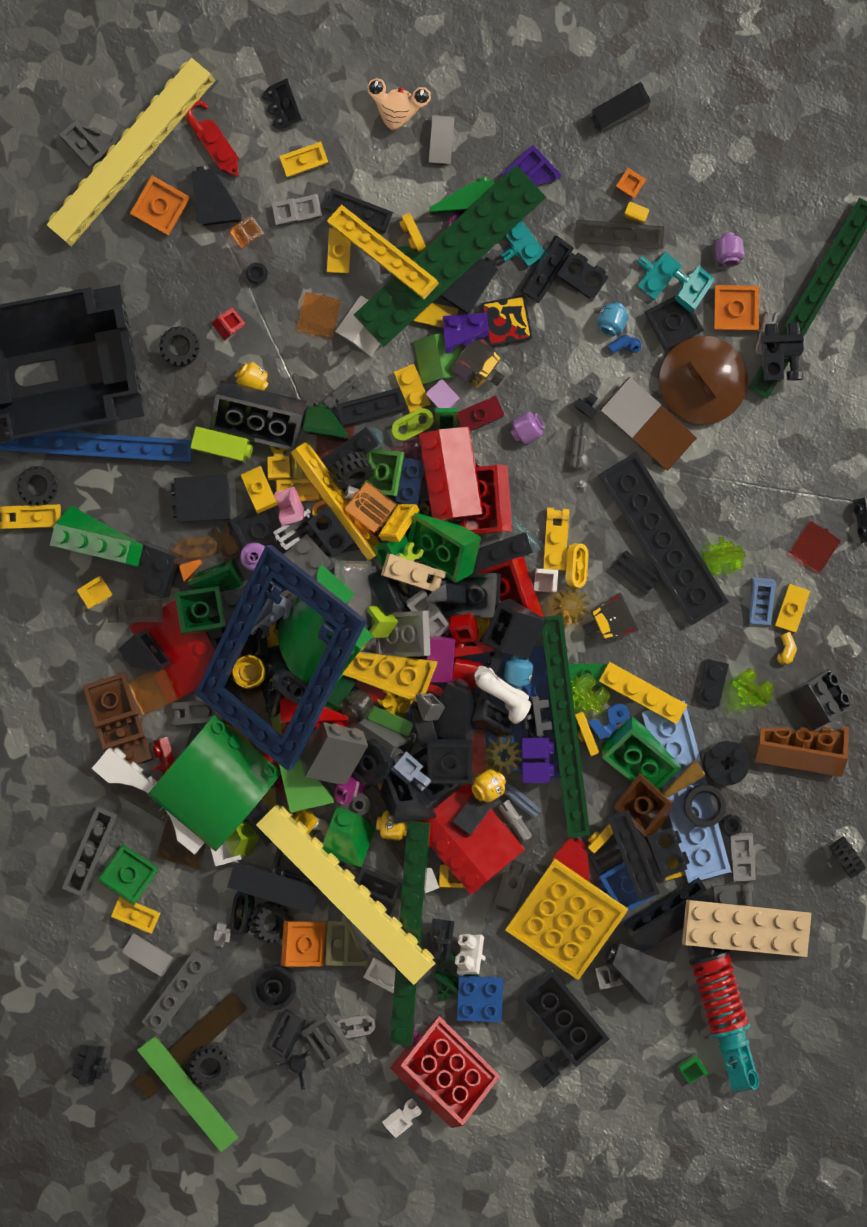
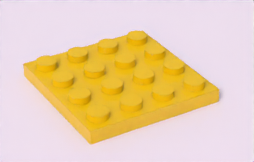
M554 859L505 931L579 980L627 913L628 908Z

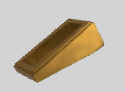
M692 761L665 789L663 793L666 797L669 798L704 777L705 773L698 761Z

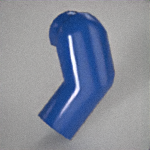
M622 335L607 345L612 354L622 348L634 353L641 350L640 341L628 335Z

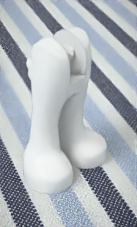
M477 667L474 676L477 686L505 702V707L509 710L508 718L514 724L521 722L526 717L531 706V702L528 701L529 696L522 690L515 689L497 677L491 668Z

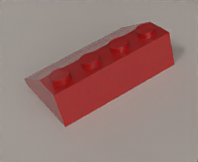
M176 600L129 625L133 635L146 629L172 662L171 666L161 671L152 670L169 704L197 690L215 649L207 631L181 635Z
M464 784L434 809L436 818L424 819L420 822L431 823L429 846L472 895L519 856L525 848L492 809L488 811L470 837L452 824L473 796L472 785Z
M437 1016L413 1040L412 1046H407L390 1067L451 1128L460 1127L466 1123L501 1077L440 1016Z

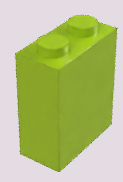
M197 426L195 428L191 444L193 451L245 463L246 459H251L253 447L248 439Z

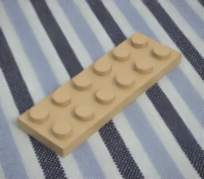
M686 900L682 945L807 957L812 913Z

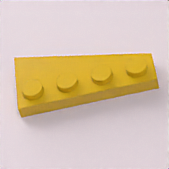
M360 652L344 671L343 675L417 702L415 696L417 694H426L438 661Z

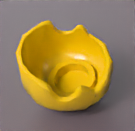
M246 655L237 660L232 670L234 681L240 687L251 689L258 687L264 681L266 669L259 658Z

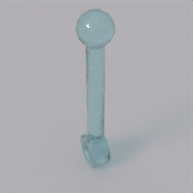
M511 516L512 524H515L523 532H527L528 537L537 544L538 549L542 550L545 548L543 541H539L519 523L516 516Z

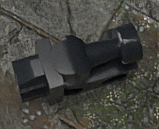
M798 322L786 323V335H778V324L776 323L765 325L764 336L761 338L762 382H782L784 380L783 359H789L791 371L786 373L787 381L804 380V372L800 370V355L804 351V334H800Z

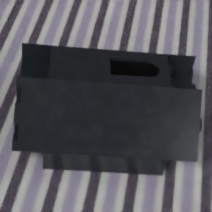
M120 285L95 290L89 287L0 304V443L145 416L140 384L141 376L138 374L131 336L132 329L129 326L128 314ZM52 359L57 360L60 380L31 386H21L16 381L15 373L20 366Z

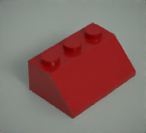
M489 465L476 467L483 514L460 519L461 526L475 534L512 532L508 466Z
M523 556L476 572L501 574L499 602L511 599L544 617Z

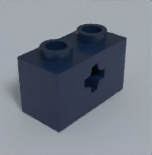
M404 458L396 503L415 504L418 506L425 471L423 461Z

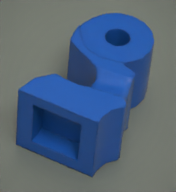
M615 704L606 710L608 723L605 726L601 725L599 720L587 721L599 740L610 737L617 729L616 723L627 721L630 715L627 706Z

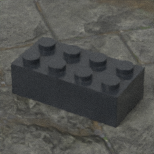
M221 380L215 395L209 430L293 451L297 448L307 401Z
M552 968L518 996L520 1002L575 1067L580 1065L610 1039L609 1035Z

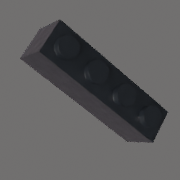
M699 877L624 923L625 928L640 952H645L684 927L686 900L715 903Z

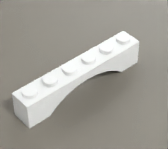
M117 747L114 750L108 748L92 768L108 783L131 785L147 793L157 783V780L152 776L149 778L141 773L143 769L135 762L130 764L125 760L126 755ZM166 811L174 825L177 840L193 854H196L205 842Z

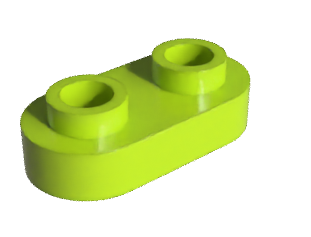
M417 409L396 420L392 426V434L399 441H407L428 430L433 425V415L428 409ZM420 416H425L427 418L425 424H420L418 422V418ZM401 426H405L407 428V432L405 434L399 433V428Z

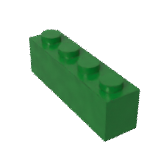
M72 505L55 523L50 541V546L137 567L143 548L141 543L114 530L107 524L96 520Z

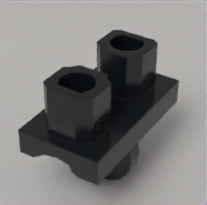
M530 696L528 701L531 702V706L526 717L522 720V729H528L529 737L543 736V733L552 730L551 720H541L540 711L549 710V699Z
M432 919L428 951L433 955L434 959L450 960L455 921Z
M80 1045L78 1056L86 1060L84 1066L75 1064L71 1073L73 1077L79 1080V1084L94 1085L95 1079L100 1080L102 1073L110 1072V1068L105 1066L107 1058L102 1057L105 1046Z

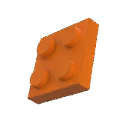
M152 175L130 214L170 236L191 198Z
M715 285L714 330L758 331L759 286Z
M284 921L281 966H323L326 922Z

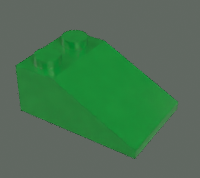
M415 513L408 537V542L415 544L412 548V553L415 554L418 549L424 550L423 555L418 559L432 568L445 571V576L455 583L473 574L481 537L463 526Z
M632 716L602 744V758L632 783L639 774H642L659 790L681 769V766L653 734Z

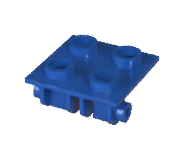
M459 976L457 1020L502 1022L504 978H497V976Z

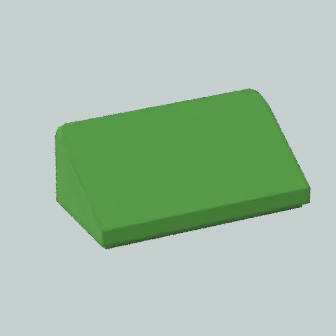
M376 706L372 707L368 716V720L404 736H409L414 726L413 722Z

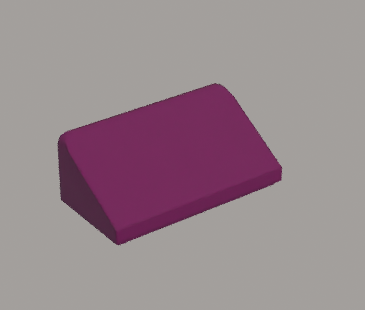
M436 635L430 638V656H427V660L438 661L430 682L448 683L452 680L455 639Z

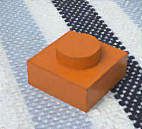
M627 168L616 188L635 199L647 179Z

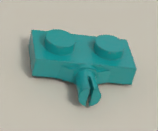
M521 221L505 236L510 248L500 254V257L506 262L516 255L522 259L528 268L537 262L545 251L523 221Z
M666 251L652 264L641 256L636 263L644 268L646 272L637 287L655 300L674 277L672 276L673 272L677 268L680 269L683 265Z
M699 265L694 268L689 276L677 268L672 276L677 278L682 284L674 299L691 313L696 309L715 279Z

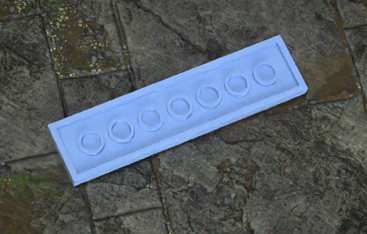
M687 708L684 710L677 725L651 710L641 712L645 727L681 766V769L662 786L663 792L692 761L697 760L703 770ZM705 775L668 798L673 802L669 814L673 830L678 831L682 843H679L681 852H686L690 864L686 865L688 869L685 870L688 883L698 877L700 880L731 872L718 823L710 827H701L692 823L684 812L685 796L693 787L702 784L707 785ZM700 793L692 801V810L699 818L707 819L715 815L710 793Z

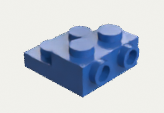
M624 862L599 875L601 880L597 883L604 893L608 892L610 897L628 908V911L652 898L649 897L642 901L638 900Z

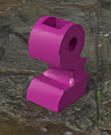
M351 775L346 785L336 784L333 798L338 803L349 804L353 797L356 798L359 793H363L365 784L360 783Z

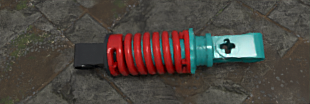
M692 946L695 957L689 960V964L692 966L694 976L701 977L696 979V984L704 985L698 988V992L701 994L706 993L701 995L700 999L702 1002L708 1001L703 1004V1009L709 1010L705 1012V1017L710 1018L707 1021V1024L710 1026L709 1035L710 1038H718L720 1045L718 1047L723 1055L730 1087L736 1093L756 1090L759 1086V1077L755 1070L753 1057L748 1045L750 1042L745 1034V1030L751 1025L748 1022L745 1008L741 1006L743 1001L739 998L738 983L735 982L736 976L732 973L734 969L731 966L730 950Z

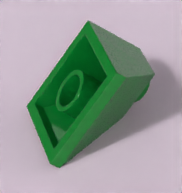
M337 806L322 849L327 854L332 853L339 861L361 869L376 828L360 815Z

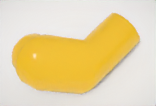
M791 632L780 635L785 647L783 652L777 656V660L781 665L790 664L797 651Z

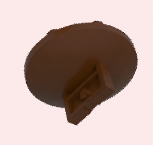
M711 336L692 337L677 344L665 357L659 373L660 392L667 407L684 421L700 425L722 421L734 413L745 397L748 384L747 369L740 354L727 342Z

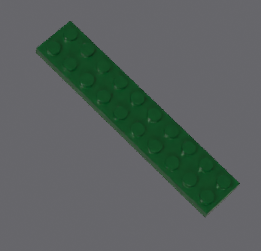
M518 165L514 166L412 260L437 279L439 283L425 299H422L394 277L353 316L384 348L547 197Z

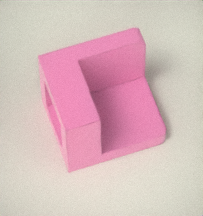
M295 487L275 492L274 497L280 509L279 520L282 526L303 520L304 507Z

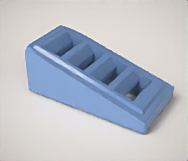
M752 578L749 624L771 626L776 587L774 579ZM758 586L769 587V590L758 589ZM757 595L768 596V599L757 598ZM756 604L767 605V608H758ZM755 613H765L767 616L756 617Z

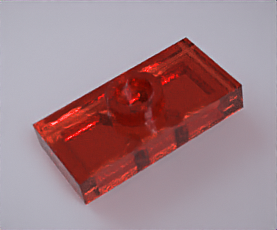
M474 729L472 743L473 774H482L486 771L485 730Z

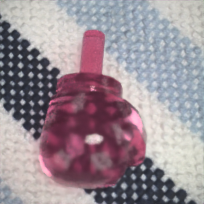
M419 437L403 441V446L389 447L390 451H404L405 456H412L414 460L420 461L423 459Z

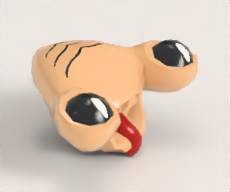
M379 78L370 80L367 86L368 94L377 104L383 122L391 131L404 126L420 109L427 106L431 100L430 91L426 87H418L413 92V96H411V93L405 91L404 88L393 89L387 94L386 85Z

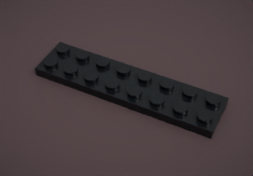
M637 452L598 475L691 626L729 603Z

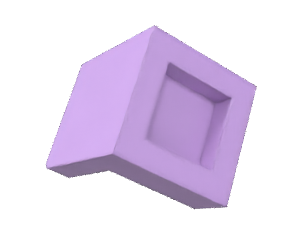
M443 379L426 393L437 408H452L460 400Z

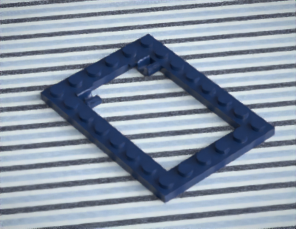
M266 545L195 695L284 769L291 771L294 769L367 620L275 547ZM289 590L326 620L318 632V638L328 646L284 735H281L224 687L267 597L275 604H280L283 599L280 594L283 591ZM329 631L333 633L332 637L328 634Z

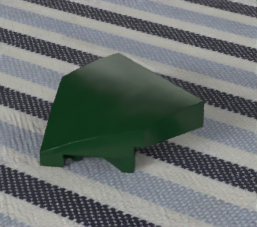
M452 951L450 953V960H441L435 968L434 976L438 990V1001L458 998L460 975L457 974L458 966L455 964L457 955ZM479 973V974H465V975H464V976L484 977L481 973Z

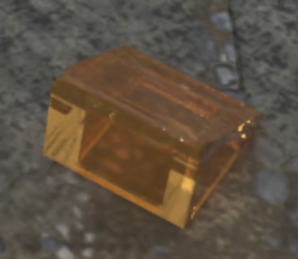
M253 216L239 222L231 229L232 235L241 248L248 246L265 234Z

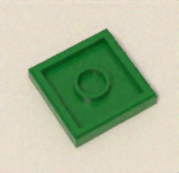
M122 844L97 881L134 906L160 868Z

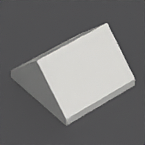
M360 296L335 332L372 357L380 344L353 316L354 313L369 301Z

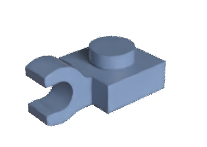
M407 752L402 755L391 769L406 784H409L412 780L414 786L421 792L431 782L427 776L420 772L423 766Z

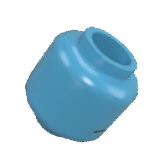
M618 302L605 304L597 318L600 332L611 337L621 334L629 319V315L625 307Z
M512 655L510 659L505 661L503 680L515 689H522V686L529 685L533 672L532 663L529 659Z

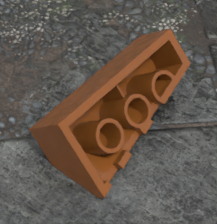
M809 727L800 728L798 731H791L789 728H761L756 743L755 762L842 777L848 760L849 727H841L840 730L822 727L821 730L813 731L809 730Z

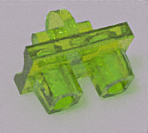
M723 536L718 537L719 544L711 545L712 551L703 553V559L712 575L723 572L721 563L724 562L730 563L731 570L743 569V558H746L742 545L734 547L733 541L725 542Z
M751 668L737 676L731 685L739 690L736 695L742 698L740 702L742 707L747 703L753 707L757 703L765 707L773 698L771 694L775 686L765 680L759 687L753 682L757 677V673Z
M589 673L580 678L577 676L572 678V689L575 691L572 693L574 709L578 710L582 707L587 711L591 706L600 715L604 711V704L610 698V693L604 687L599 688L594 693L591 688L596 684V680Z

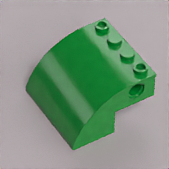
M323 565L319 566L312 576L347 605L355 596L347 586ZM296 597L293 601L294 604L290 615L285 620L283 616L280 619L278 642L281 654L289 670L308 685L328 646L318 638V632L326 620L300 598ZM363 628L338 681L354 658L373 638V635L366 628ZM329 631L328 634L332 637L333 633Z
M214 715L181 755L170 765L147 795L216 852L281 775V771Z

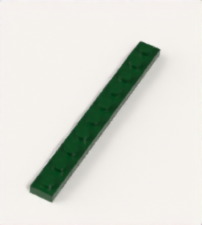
M860 197L786 322H798L800 334H804V336L867 229V201ZM786 324L779 335H786ZM783 359L784 370L789 363V359ZM761 365L748 389L767 400L777 382H762Z
M562 614L545 616L544 618L547 621L542 630L567 834L568 838L590 835L563 616Z
M410 821L407 822L399 922L402 924L401 929L406 934L411 933L418 940L417 945L421 948L431 823ZM397 967L395 969L390 1044L412 1046L418 982L413 985Z

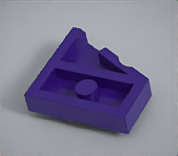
M534 145L501 174V177H504L514 166L518 165L536 186L558 180L562 177L559 171Z
M487 313L443 316L446 354L453 352V348L462 343L466 346L476 339L489 335Z

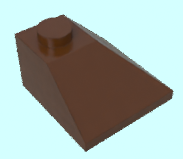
M639 774L614 808L619 813L629 810L635 828L646 837L655 834L667 820L673 802L642 774Z

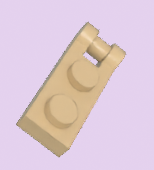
M387 554L381 575L435 592L440 588L441 580L445 578L446 572ZM428 574L433 575L431 584L426 582Z

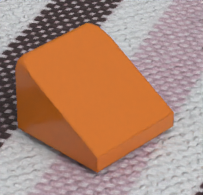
M195 560L179 566L184 582H187L203 565L202 560Z

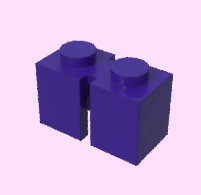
M549 737L522 738V758H544V762H522L523 783H550V778H554V764H549V755L554 754L553 742H549Z

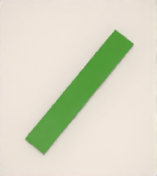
M155 1035L137 1049L220 1152L238 1139L237 1134Z

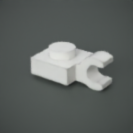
M412 1098L405 1103L403 1111L400 1108L382 1122L395 1138L413 1125L411 1120L422 1113V1110L416 1106L417 1103Z

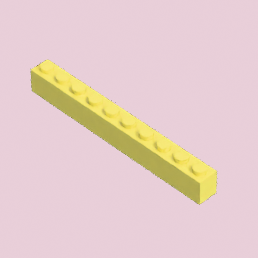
M193 58L184 62L179 69V73L167 81L165 89L160 95H156L151 100L147 110L141 112L133 126L123 132L120 141L109 148L107 156L95 164L88 178H84L79 183L78 189L74 194L69 195L64 200L61 209L50 216L47 226L72 247L183 119L188 110L216 81L211 73Z
M280 805L274 806L256 824L259 829L413 985L417 983L436 964L433 961V955L427 949L422 950L417 945L418 940L411 933L406 934L401 929L402 924L395 917L390 918L385 913L387 909L379 901L375 902L370 897V891L363 885L359 886L354 881V875L347 869L343 870L338 865L339 860L332 853L327 854L322 849L324 845L316 837L312 839L306 833L308 831L306 826L300 821L296 822L291 817L292 813H290L287 807L284 805L282 807Z

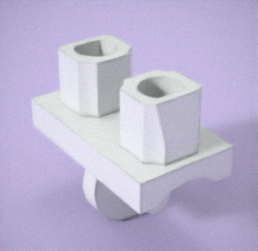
M481 934L459 935L460 954L455 959V964L458 966V975L479 974L480 964L485 963V956L482 955L484 936Z

